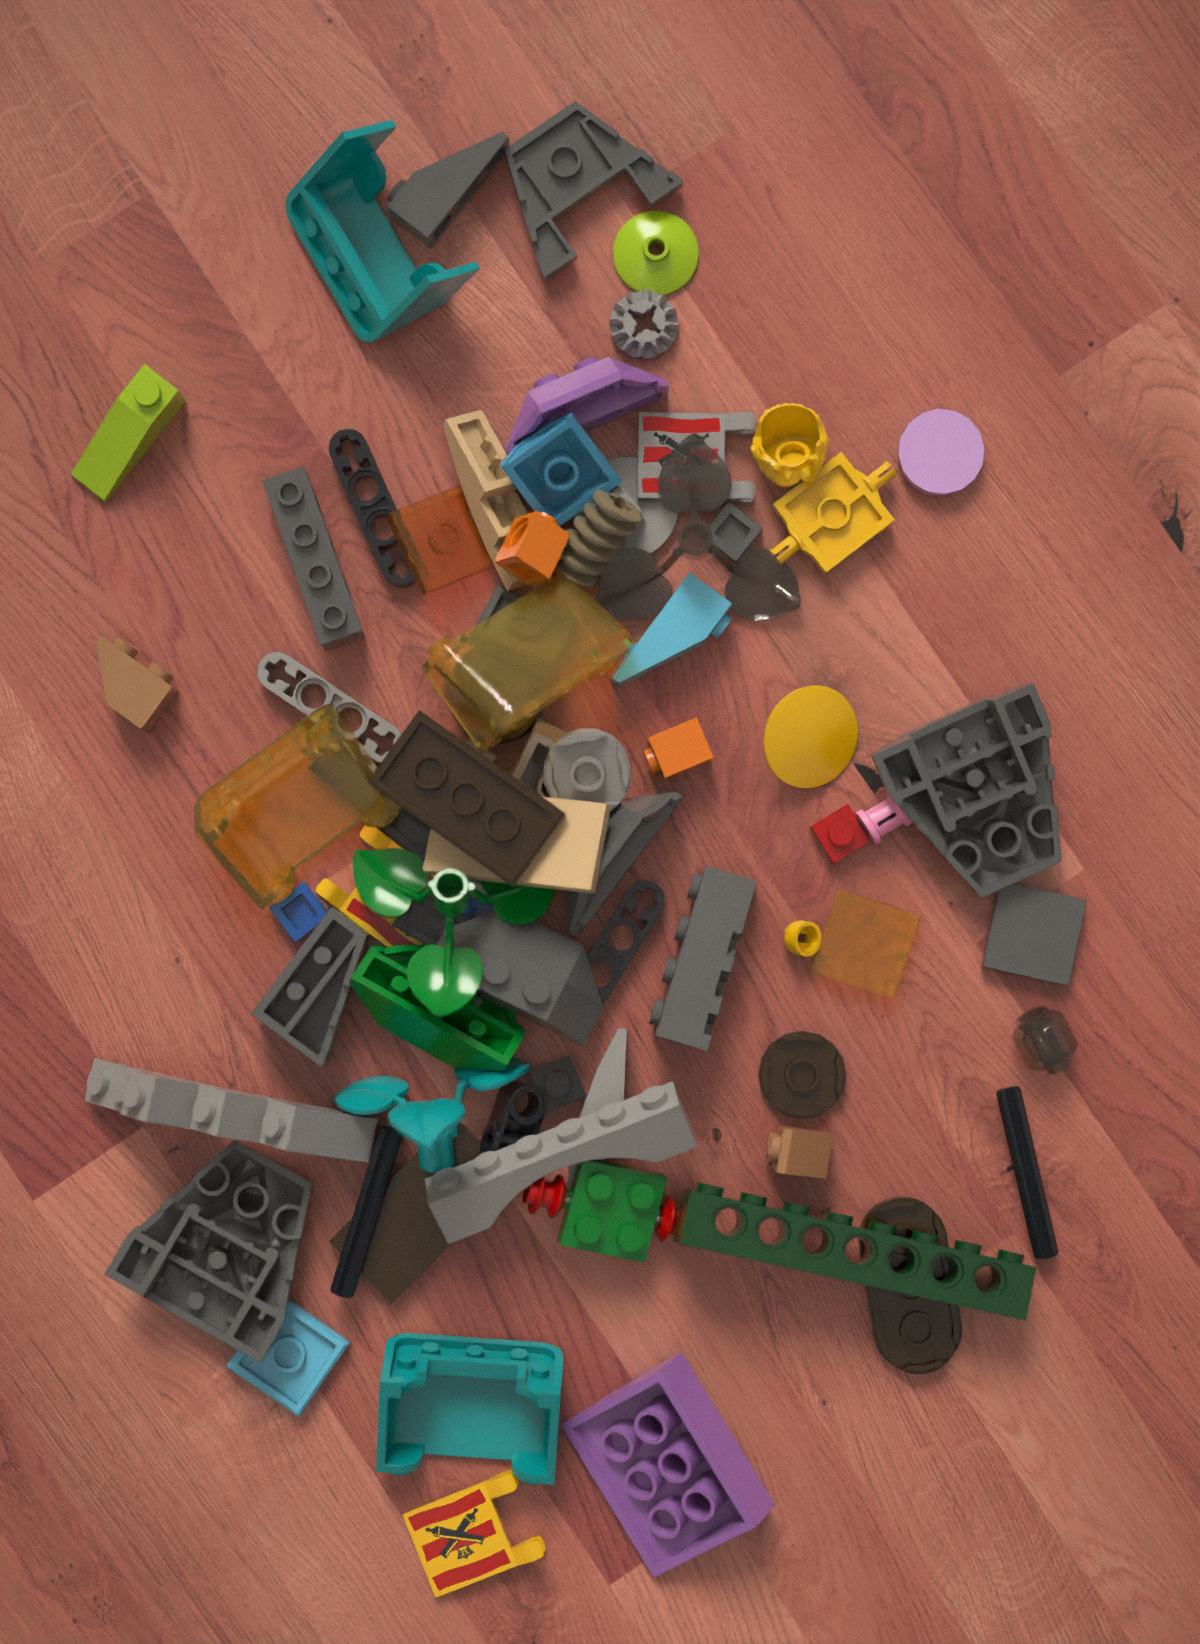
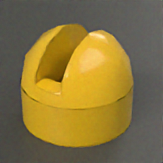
M799 920L790 923L784 930L783 944L791 953L808 957L818 951L822 935L815 923ZM799 933L806 934L805 942L798 941Z

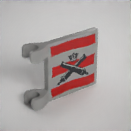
M639 412L637 499L752 502L755 496V484L752 481L724 482L725 433L737 435L753 434L756 427L755 414L752 412L728 414Z

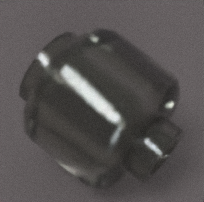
M1038 1006L1026 1011L1017 1019V1026L1013 1031L1012 1038L1029 1069L1036 1072L1047 1071L1048 1074H1055L1063 1071L1071 1064L1070 1057L1076 1052L1078 1042L1061 1011L1055 1009L1048 1010L1046 1006Z

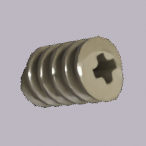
M596 489L592 493L593 499L597 504L588 502L583 506V511L587 517L580 515L575 517L574 525L577 530H566L570 537L560 556L561 560L557 562L560 572L567 579L583 587H593L596 585L599 575L607 570L608 562H611L617 556V549L623 547L627 541V536L636 530V522L643 520L641 513L629 501L617 494L601 489Z

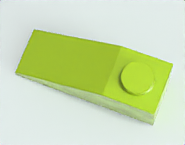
M144 364L115 400L71 475L107 502L186 403L180 391Z

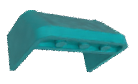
M393 120L341 132L292 188L285 201L288 220L354 333L359 339L368 343L391 335L445 304L480 269L476 261L448 270H444L442 266L434 262L423 264L416 269L381 210L376 198L385 188L386 170L375 151L397 127Z

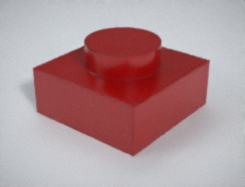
M846 804L810 827L832 864L871 841L849 804Z

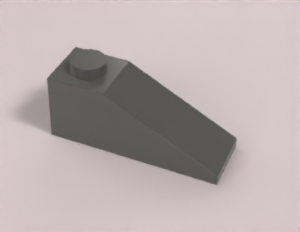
M500 132L414 172L407 182L403 179L400 180L387 197V201L390 202L387 205L390 218L431 249L505 157L504 149L510 146L509 137Z

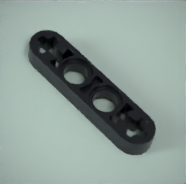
M354 429L340 430L331 438L328 449L366 538L387 582L397 588L410 587L417 582L421 574V564L366 439ZM344 440H349L352 445L360 444L361 447L355 450L357 459L361 467L366 462H369L371 467L357 469L349 477H346L345 472L353 471L346 455L339 457L337 455L338 452L343 450L341 443ZM366 477L374 479L379 486L377 495L367 501L360 500L354 493L357 481ZM379 517H389L396 523V531L389 539L381 540L372 534V524ZM401 540H404L406 545L397 547L404 562L412 560L413 565L408 568L409 576L401 579L398 573L390 574L389 570L395 567L390 552L388 551L381 556L379 550L393 548Z
M639 881L629 888L587 955L590 965L595 962H603L610 967L612 972L610 982L604 987L597 988L599 995H601L602 1005L606 1002L662 912L665 904L664 894L656 883ZM647 889H651L655 892L653 900L657 903V907L654 910L646 908L639 919L647 921V924L641 930L635 922L620 917V914L626 908L632 915L638 903L633 898L634 894L637 891L645 893ZM626 925L633 930L635 941L629 949L618 950L611 945L609 935L614 927Z

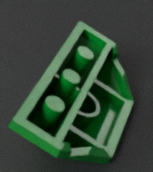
M397 945L386 948L382 946L370 947L349 983L378 1026L455 1069H506L525 1035L522 1025L518 1024L515 1013L475 995L460 1011L445 1017L434 1016L413 995L407 981V967L411 957L419 949L427 945Z

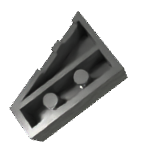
M331 907L251 1014L319 1066L326 1067L353 991L349 983L350 979L364 958L371 934L337 908Z

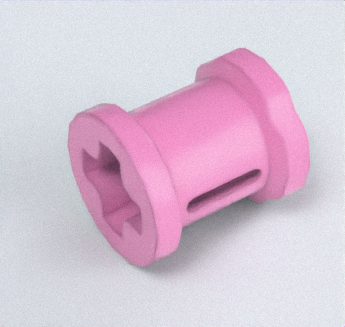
M888 794L887 799L869 810L863 811L860 809L855 812L857 819L875 846L881 843V837L902 824L907 827L913 823Z

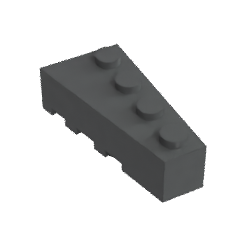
M705 866L702 875L694 873L687 898L695 900L690 917L681 915L674 940L682 942L677 959L668 958L661 981L669 984L664 1001L655 1000L649 1024L656 1026L654 1035L708 1051L712 1038L709 1033L719 1014L724 993L722 990L732 969L737 950L735 947L737 940H740L757 881L709 866Z

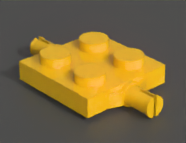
M840 452L822 466L820 473L812 482L806 483L802 481L773 503L772 508L786 525L789 535L781 543L769 550L774 558L788 548L776 557L775 561L782 565L789 557L801 550L810 556L823 574L826 575L891 525L895 519L881 503L877 491L897 476L896 471L892 468L879 478L890 469L891 464L885 461L884 464L866 476L856 470L844 454Z

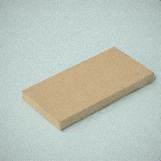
M543 797L566 815L516 885L595 894L611 808L606 803ZM430 829L422 869L426 874L436 875L445 869H456L462 872L467 879L506 883Z

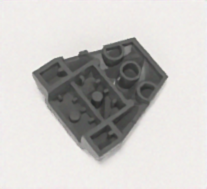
M1028 683L999 695L988 696L902 734L898 737V740L883 746L871 754L888 796L902 809L979 897L983 898L1061 862L1057 806H1054L1052 779H1055L1054 765L1050 762L1049 738H1052L1051 723L1034 683Z
M234 1140L192 1177L193 1179L176 1195L168 1198L160 1206L161 1208L141 1226L138 1225L127 1235L104 1275L261 1363L284 1324L312 1183Z

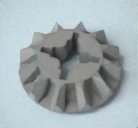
M649 289L629 292L619 302H616L610 317V332L615 344L627 355L639 359L654 358L663 354L671 347L678 333L679 324L676 308L672 306L664 294L660 295ZM653 309L652 325L656 328L657 332L644 329L642 333H638L634 338L637 322L631 314L644 317L647 313L650 314Z

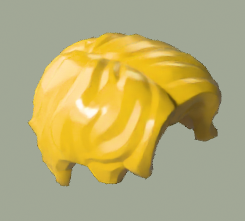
M784 403L782 405L777 404L764 411L756 427L753 445L750 450L760 470L768 479L780 487H789L798 483L800 479L810 483L817 477L824 464L830 439L826 434L825 426L819 414H816L814 410L806 408L801 404Z

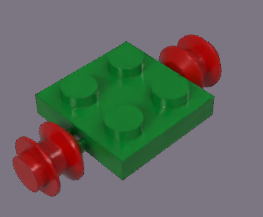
M599 1159L577 1163L570 1190H567L563 1176L557 1174L552 1182L546 1181L545 1176L536 1180L523 1190L522 1196L523 1203L528 1204L530 1214H535L539 1207L547 1209L548 1217L554 1218L565 1208L557 1242L561 1246L645 1263L654 1227L659 1241L665 1242L670 1234L674 1235L680 1210L675 1208V1202L672 1198L666 1199L660 1205L667 1177L663 1173Z

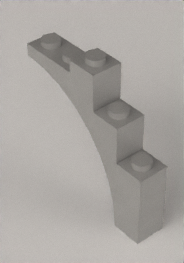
M94 1058L92 1070L87 1078L86 1102L119 1111L122 1115L141 1121L190 1128L217 1137L258 1142L290 1152L369 1162L378 1120L375 1118L352 1114L338 1109L209 1085Z

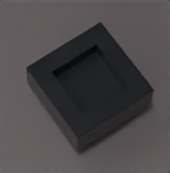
M570 1055L529 1072L534 1086L539 1088L546 1096V1113L587 1096Z

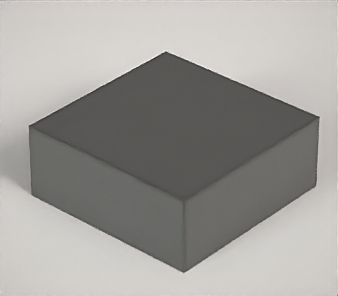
M729 501L705 530L701 538L736 564L762 532L763 528Z

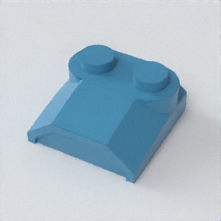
M572 413L547 422L515 445L500 463L503 471L532 509L551 515L557 520L559 527L580 513L585 503L595 502L592 493L596 489L609 492L622 483L603 452L598 449Z

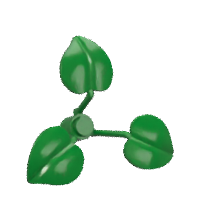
M396 848L356 850L353 856L355 885L362 901L372 912L386 918H399L409 911L412 901L422 903L433 894V903L436 910L445 915V948L439 945L424 946L411 957L407 967V981L410 990L434 1016L445 1017L463 1009L474 998L482 982L483 968L478 953L469 947L453 949L454 916L460 915L466 910L469 904V896H473L484 905L493 903L494 912L502 921L523 925L536 921L547 911L555 889L523 885L512 887L506 883L481 881L482 889L487 894L484 895L476 889L474 883H468L466 876L456 869L442 870L436 874L433 880L429 881V875L422 870L424 861L411 851Z

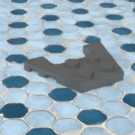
M576 101L504 149L540 273L545 282L577 260L576 253L554 224V221L625 173L649 207L653 208L683 187V181L678 175L672 171L668 172L657 164L652 156L642 149L638 150L620 137L619 132Z

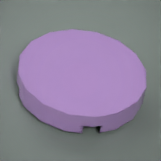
M935 409L921 413L907 425L899 440L898 459L902 475L912 487L926 495L945 496L961 492L975 480L983 466L985 447L981 433L969 418L954 410Z

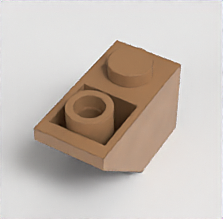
M101 636L96 642L105 703L141 730L149 733L179 692L169 685L174 677L154 662L146 668L134 660L138 651L119 637H116L113 643Z
M778 1124L777 1133L769 1132L765 1159L772 1162L771 1168L776 1173L826 1179L833 1134Z

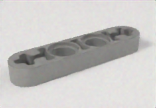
M270 653L258 665V678L270 692L377 763H381L388 752H385L383 756L378 755L379 746L368 737L364 746L358 743V740L368 732L371 721L374 720L379 724L372 730L382 738H387L389 734L395 735L394 744L402 734L395 726L284 653ZM282 662L287 663L284 670L295 680H298L299 673L306 675L296 685L292 697L286 695L292 687L283 680L278 679L274 684L269 682L272 675L267 669L271 664L278 667ZM310 685H319L326 692L325 703L316 709H310L302 702L303 691ZM346 709L358 710L362 715V725L353 733H346L338 726V717Z

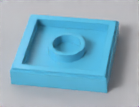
M288 1298L284 1324L263 1361L260 1363L237 1350L226 1367L299 1417L350 1343V1340Z

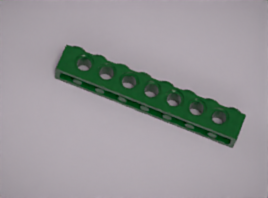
M700 1182L697 1184L696 1191L684 1188L673 1241L678 1244L1026 1320L1037 1267L1023 1264L1024 1255L998 1249L997 1257L980 1254L982 1245L955 1240L954 1248L938 1245L939 1236L913 1230L911 1238L895 1235L896 1226L870 1221L869 1229L852 1226V1216L827 1211L826 1220L809 1216L811 1207L784 1202L783 1210L766 1206V1197L741 1192L739 1200L722 1197L724 1188ZM730 1208L736 1215V1225L730 1232L720 1233L716 1228V1217L723 1209ZM774 1218L779 1224V1234L774 1241L764 1243L759 1236L760 1225L766 1219ZM817 1228L822 1234L821 1246L814 1252H807L803 1247V1236L809 1229ZM860 1237L865 1245L864 1255L858 1261L851 1262L846 1255V1246L850 1240ZM903 1247L907 1253V1263L901 1270L893 1271L889 1264L890 1254L894 1249ZM945 1256L950 1263V1271L946 1278L937 1281L932 1274V1266L938 1258ZM988 1266L992 1272V1282L986 1289L979 1290L975 1283L976 1273L982 1267Z

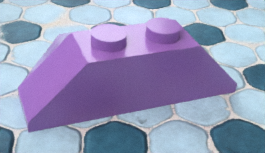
M597 357L587 358L573 366L574 372L558 378L557 374L547 375L537 380L533 384L534 389L527 392L505 447L506 454L508 455L515 445L552 419L572 413L587 432L668 397V383L664 378L610 357L598 361Z

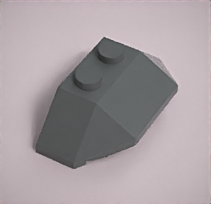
M677 792L626 798L622 799L610 811L595 894L564 890L569 932L575 938L579 937L681 802L683 796Z
M494 911L454 925L453 949L458 947L472 948L478 953L482 962V982L476 995L584 1047L603 1008L584 945L535 921L523 925L504 922L496 916ZM445 929L437 943V945L442 946L444 948Z

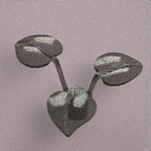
M693 433L682 440L670 453L662 467L658 482L660 499L666 509L674 513L690 510V521L684 523L678 532V548L673 550L670 557L658 568L654 556L643 549L628 548L618 552L615 559L608 562L607 570L601 575L598 593L594 602L597 610L616 619L643 620L653 617L661 612L673 595L672 585L663 574L681 556L690 560H700L708 554L713 556L727 571L734 574L726 583L725 597L732 603L731 609L734 613L744 619L763 621L795 611L801 605V595L797 580L787 563L784 561L782 565H779L775 561L778 555L773 558L768 549L750 548L746 550L740 557L738 567H736L717 547L713 546V532L708 524L698 519V510L711 512L723 505L731 490V476L722 458L698 434Z

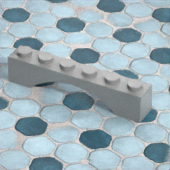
M672 1081L662 1086L647 1088L641 1094L624 1101L609 1103L600 1110L581 1118L568 1119L558 1127L540 1134L525 1136L517 1143L497 1151L484 1152L474 1160L454 1168L439 1170L433 1176L425 1179L428 1205L447 1243L451 1244L489 1229L499 1213L518 1193L536 1180L560 1168L583 1161L604 1158H630L657 1163L696 1148L698 1145L691 1121Z

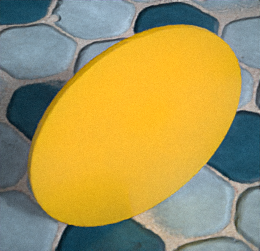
M805 686L786 695L771 712L764 730V754L772 772L783 782L798 788H815L832 781L846 768L856 749L858 722L855 712L842 694L826 686Z

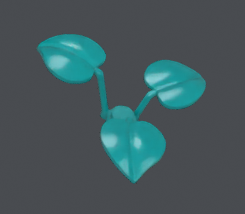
M512 1057L505 1070L454 1069L455 1078L461 1080L456 1086L454 1100L441 1098L431 1101L425 1100L423 1102H407L402 1096L410 1091L409 1084L400 1078L385 1075L357 1080L345 1086L331 1099L332 1103H336L341 1110L357 1115L379 1113L395 1105L396 1107L391 1109L388 1114L389 1123L400 1134L417 1144L420 1168L426 1172H438L444 1168H451L455 1164L452 1138L458 1136L457 1124L465 1116V1107L462 1104L464 1092L470 1087L477 1091L499 1088L517 1079L532 1068L531 1064Z

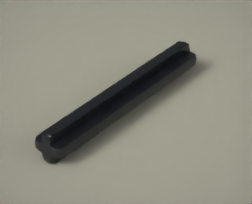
M1018 1086L1001 1088L997 1091L996 1095L1033 1254L1039 1260L1052 1258L1058 1255L1059 1251L1022 1092Z
M383 1125L379 1130L330 1288L333 1294L343 1298H351L355 1293L403 1135L392 1126Z

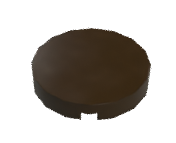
M798 1031L784 1034L769 1045L761 1057L758 1078L761 1092L773 1108L785 1116L806 1119L820 1116L834 1106L844 1091L846 1070L843 1057L831 1042L819 1034Z

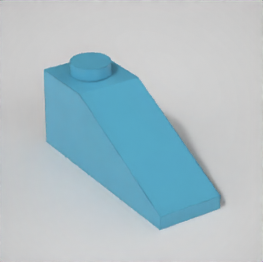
M689 572L613 675L611 683L619 688L704 645L711 635L718 640L733 619L727 614L732 603Z

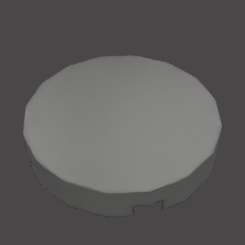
M578 728L563 734L550 747L544 762V784L551 798L606 803L611 808V811L625 797L630 787L631 760L625 746L612 734L597 728Z

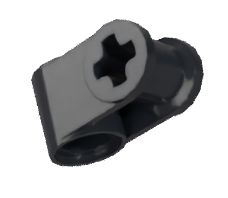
M513 1080L499 1089L489 1123L482 1135L480 1154L507 1147L503 1145L505 1142L514 1144L525 1136L537 1135L539 1133L544 1114L547 1110L546 1096L539 1088L522 1081ZM526 1092L528 1095V1105L522 1112L517 1113L514 1107L515 1100L521 1093Z

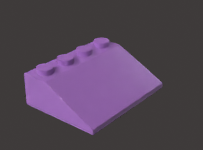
M682 1351L646 1370L561 1424L653 1577L757 1527L776 1505Z

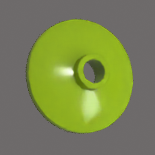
M647 211L629 219L621 227L615 238L613 246L614 266L622 281L636 292L649 289L660 295L674 293L687 284L698 264V243L692 229L681 218L669 212ZM652 243H660L664 247V252L661 255L654 256L648 251V247Z

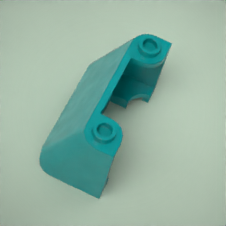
M419 1333L394 1335L386 1343L379 1381L376 1472L391 1473L398 1476L407 1475L421 1466L424 1454L512 1460V1474L523 1483L528 1485H554L563 1370L562 1351L557 1346L544 1342Z

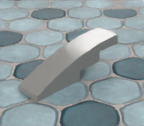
M618 1028L597 1067L581 1110L580 1118L600 1110L609 1103L624 1101L627 1028ZM577 1163L569 1166L567 1190L571 1189Z

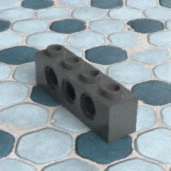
M302 466L262 480L320 646L326 652L366 638L312 482L305 467Z

